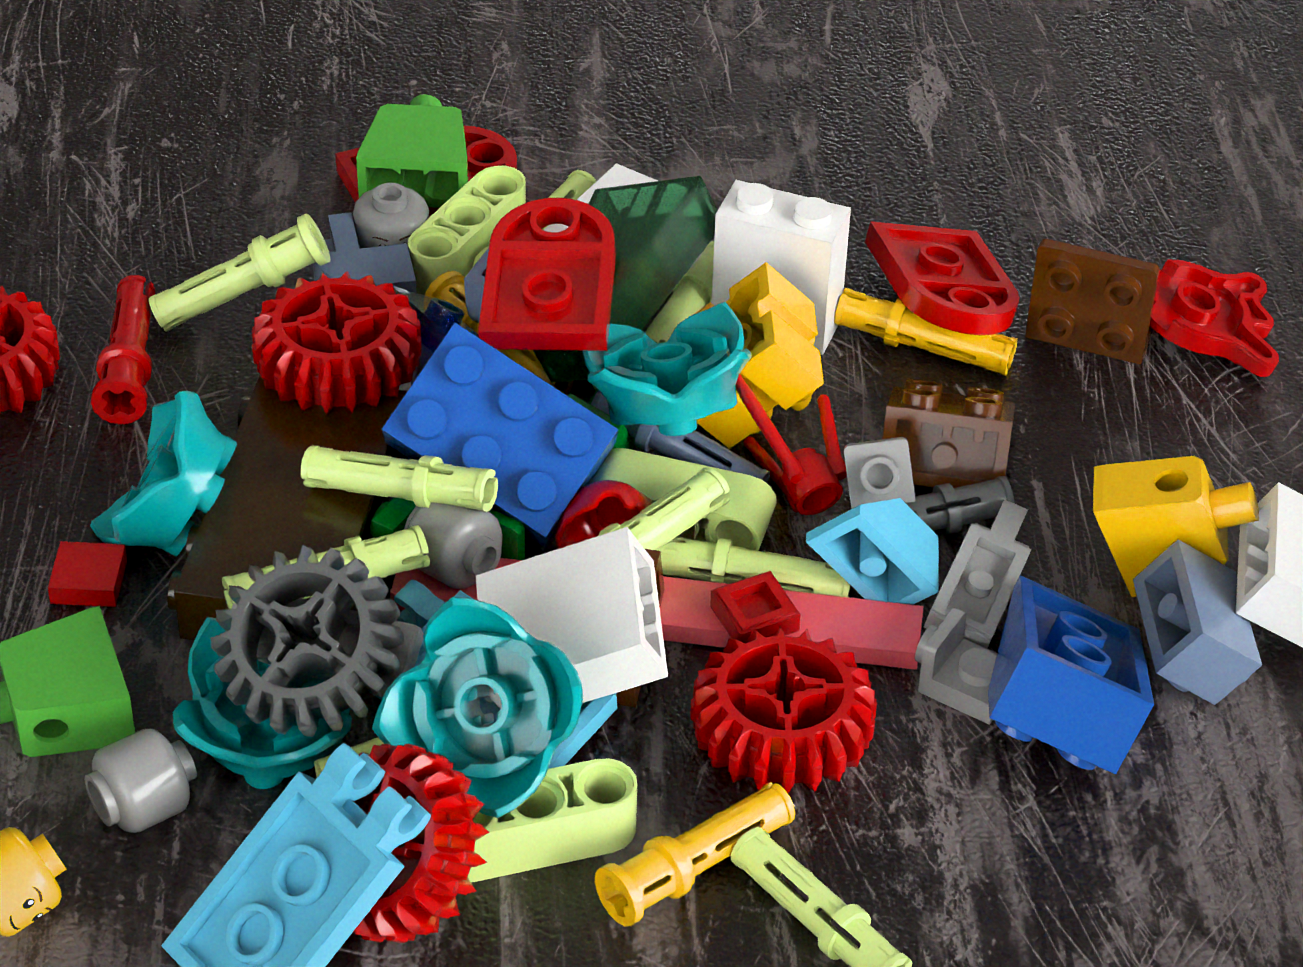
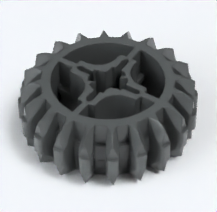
M302 545L297 562L294 564H290L284 553L275 551L273 556L275 569L265 574L258 566L249 565L248 574L254 583L248 590L241 586L229 585L228 594L237 604L236 609L215 610L216 621L227 631L210 638L212 649L217 655L223 657L214 665V670L222 682H230L226 695L234 705L241 706L247 704L245 713L251 721L260 724L270 717L271 727L275 732L284 735L296 721L298 729L302 734L313 738L320 718H324L333 731L341 732L343 727L342 711L351 708L358 717H367L368 708L362 697L367 692L375 696H384L388 687L378 674L400 671L399 659L389 650L404 644V634L400 627L392 625V623L400 618L401 613L394 600L385 599L388 587L379 576L368 578L369 570L363 561L355 558L345 565V560L340 551L330 547L320 562H318L317 555L313 549ZM312 596L305 604L300 606H285L299 598ZM354 606L359 614L360 633L356 648L351 656L345 652L339 643V638L347 626L344 617ZM264 627H267L276 638L273 650L267 657L271 665L261 677L257 665V648ZM288 631H291L300 638L305 636L311 640H315L319 636L327 651L316 644L311 646L308 643L301 642L297 645ZM328 674L333 676L320 684L302 688L310 678L316 675Z

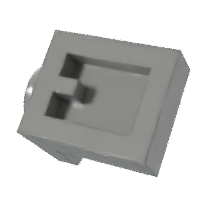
M897 437L851 443L844 447L851 509L861 504L901 498L905 503L916 502L909 445L906 438Z
M953 607L938 627L930 625L925 630L918 643L915 653V661L921 663L918 692L990 725L993 719L989 718L988 689L997 653L963 638L967 613Z

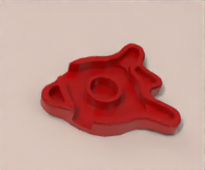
M1168 259L1159 271L1150 326L1155 331L1180 347L1200 354L1224 357L1260 377L1270 376L1279 362L1278 353L1264 340L1274 326V319L1260 303L1267 292V284L1259 275L1252 272L1223 274L1184 260Z

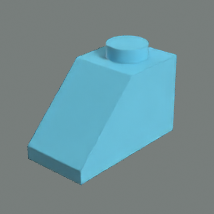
M901 498L861 504L806 533V543L864 599L913 605L939 592L938 535Z

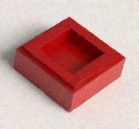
M60 541L48 584L50 604L116 607L128 561L126 546L124 544Z
M771 571L711 590L710 607L732 639L746 643L753 629L764 637L774 636L779 626L785 635L800 630L801 614Z

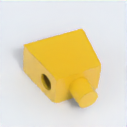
M1196 456L1105 464L1094 467L1093 513L1131 597H1137L1133 579L1177 539L1225 565L1229 560L1228 527L1259 521V508L1252 484L1247 482L1215 490L1203 460Z

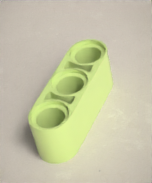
M491 166L481 170L411 234L408 239V250L416 278L418 301L423 303L426 290L443 273L457 271L466 277L474 267L475 257L485 247H489L491 234L500 219L514 208L526 203V181L522 172L509 166Z
M615 448L609 452L589 484L602 480L624 482L642 492L654 503L673 489L687 482L688 479L696 475L703 468L710 466L632 449ZM710 467L718 471L726 480L730 489L726 494L730 495V501L706 515L695 525L678 535V537L717 543L718 538L732 540V546L759 551L777 504L775 492L770 485L754 476Z
M610 758L594 759L550 768L547 770L546 776L535 793L513 811L499 818L478 812L472 819L473 822L482 824L490 833L475 842L474 852L478 853L487 863L471 867L468 879L470 882H477L614 853L624 849L632 842L636 833V775L623 762Z

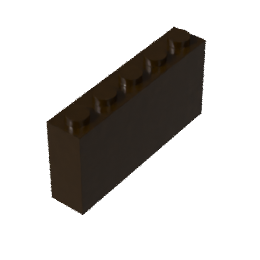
M259 375L251 397L244 396L240 402L238 431L235 438H231L237 441V446L227 466L220 474V477L225 479L223 487L213 506L206 514L204 513L201 524L191 526L187 537L186 562L183 570H175L170 578L167 603L170 610H176L181 639L195 640L198 631L207 617L216 618L215 610L228 609L224 596V590L228 589H224L222 577L247 573L249 565L258 566L261 569L273 565L275 551L284 553L288 560L298 558L302 545L311 547L315 554L328 551L330 547L344 546V540L360 536L361 541L372 538L370 524L373 515L381 504L389 500V497L346 492L330 488L307 487L303 484L305 479L301 478V462L305 451L312 445L333 448L334 450L355 451L402 459V453L385 443L381 429L407 393L406 390H399L398 395L393 397L381 395L377 407L363 402L356 404L353 413L345 406L333 407L326 415L321 405L314 404L306 410H301L296 399L280 401L277 390L265 388L264 380Z

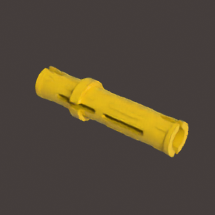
M847 287L840 296L834 319L836 325L861 330L884 338V344L897 347L901 343L917 347L950 359L980 366L1004 376L1008 374V369L1011 367L1018 341L1017 338L998 333L992 335H971L944 329L911 312L899 298L894 303L868 296Z

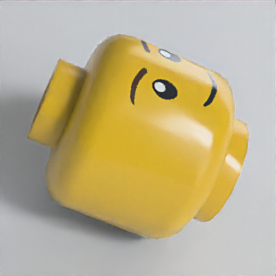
M8 827L0 831L1 936L10 937L17 934L60 903L62 897L61 889L55 877L67 869L43 834L29 841L26 835L17 828Z

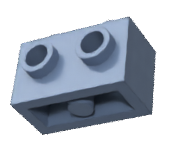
M1177 539L1133 579L1155 672L1166 678L1176 689L1182 692L1190 691L1216 705L1262 666L1250 620L1236 614V571Z

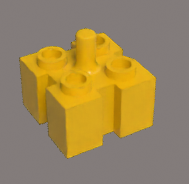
M765 262L729 288L730 299L726 303L743 326L745 342L743 350L747 348L752 354L751 359L740 374L771 419L773 407L778 404L785 410L790 407L796 411L805 409L811 401L812 394L824 384L820 351L813 346L815 336L818 335L814 303ZM710 302L694 314L700 313L715 305H713ZM737 391L736 406L697 419V424L729 449L750 434H756L761 431L740 399Z

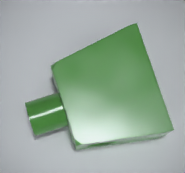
M426 94L414 97L410 105L386 104L381 106L357 152L359 198L365 192L381 184L397 183L413 189L424 197L428 207L440 208L468 182V161L462 111L456 107L442 106L437 98Z
M100 606L83 610L1 641L0 725L13 721L22 754L29 757L100 749L135 733L130 695Z

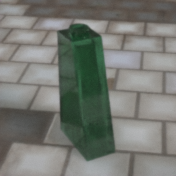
M701 176L595 189L589 205L595 207L606 216L612 225L615 236L616 263L610 324L627 325L642 330L714 238L715 214L718 209ZM533 350L551 383L588 379L590 372L586 367L583 350Z

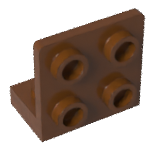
M1042 239L1037 249L1025 337L1142 364L1153 332L1150 320L1159 276V266L1151 262L1055 240Z
M907 379L905 387H893L886 406L882 439L897 437L907 439L913 484L934 487L950 483L953 488L993 480L999 476L1006 475L1015 403L1003 401L1004 393L1002 391L969 387L967 388L966 396L943 393V385L941 383L921 379Z

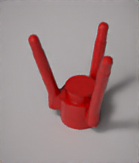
M739 374L735 386L736 391L782 463V469L753 437H746L743 442L744 446L763 469L770 471V478L785 494L794 512H799L803 515H815L832 507L843 494V487L839 480L846 478L847 472L846 464L840 452L829 397L826 394H822L817 399L827 457L817 453L813 448H802L792 453L752 389L749 388L742 375Z

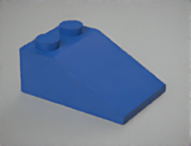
M1020 575L1014 585L988 689L989 718L995 720L996 725L1004 733L1015 739L1030 742L1033 738H1036L1058 748L1059 754L1075 766L1087 770H1093L1098 766L1116 774L1154 706L1140 630Z

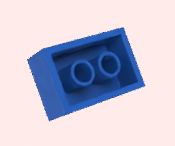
M457 323L453 324L381 429L385 443L409 459L419 460L425 455L441 458L444 464L495 470L496 474L494 477L498 479V491L495 503L491 509L521 522L525 527V535L546 548L556 533L558 522L566 507L579 489L589 484L616 444L618 435L616 427Z

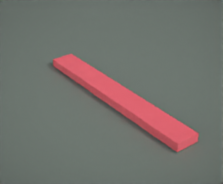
M500 558L495 569L522 560ZM419 569L396 573L390 592L391 600H394V596L413 579L423 584L444 602L454 597L460 590L477 600L476 584L466 589H453ZM663 576L664 593L660 606V616L664 641L725 648L728 639L731 637L710 607L711 590L728 584ZM784 590L801 614L800 630L786 636L799 637L808 629L813 642L820 643L833 638L837 653L854 652L856 663L917 670L918 662L915 661V653L921 638L924 606ZM396 603L397 606H398V608H399V610H404V609H405L404 607H402V606H400L398 603Z

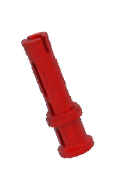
M140 275L126 276L118 283L110 344L101 351L97 360L96 371L100 381L97 382L92 390L91 405L93 411L101 419L114 424L133 423L142 417L147 406L148 396L143 386L151 378L152 361L146 352L151 321L149 297L155 295L156 289L150 281L146 285L144 295L143 290L146 278Z

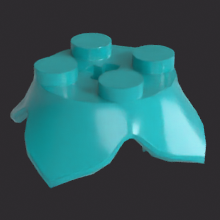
M726 302L693 314L680 322L675 327L669 340L665 343H655L641 329L627 325L610 324L607 351L583 350L586 367L590 372L588 382L599 389L606 398L610 421L617 425H658L659 432L666 436H681L691 433L697 428V419L736 406V382L740 372L751 359L752 354L747 348L743 350L745 343L743 326Z
M179 391L175 395V400L157 403L152 407V421L146 458L149 463L138 482L137 488L132 485L126 494L91 521L90 527L102 542L124 544L125 546H154L176 557L187 542L191 526L195 525V522L189 520L196 509L206 514L213 506L225 481L219 475L230 461L237 446V441L223 435L216 429L207 416L197 393L193 391Z
M452 597L442 604L428 621L423 635L426 651L424 660L419 665L400 674L385 691L376 712L372 730L384 744L393 746L412 744L425 748L427 753L433 752L448 758V761L453 762V770L462 772L467 778L472 780L467 794L476 796L479 801L484 803L479 812L487 816L499 818L516 809L535 793L546 776L556 748L571 736L579 721L583 701L582 683L577 670L562 650L550 642L538 640L530 635L513 616L498 606L472 598ZM490 687L493 688L494 694L498 693L502 704V709L497 712L496 722H494L493 713L483 714L480 708V699L490 695Z
M207 617L198 631L189 652L188 676L193 699L181 701L173 711V725L177 734L187 743L213 756L217 762L233 773L244 775L245 781L250 786L258 789L272 788L281 783L284 778L297 774L298 771L303 772L313 768L315 760L333 753L342 744V738L351 730L352 717L349 715L350 708L341 712L343 718L341 732L333 731L326 720L320 718L313 738L304 736L298 729L296 721L285 735L275 732L270 725V717L260 724L254 723L245 713L247 704L236 706L226 695L230 682H222L215 673L214 665L223 657L217 655L212 649L210 638L226 631L219 625L216 618ZM257 660L259 673L262 677L270 665ZM310 678L302 688L320 684L325 680Z

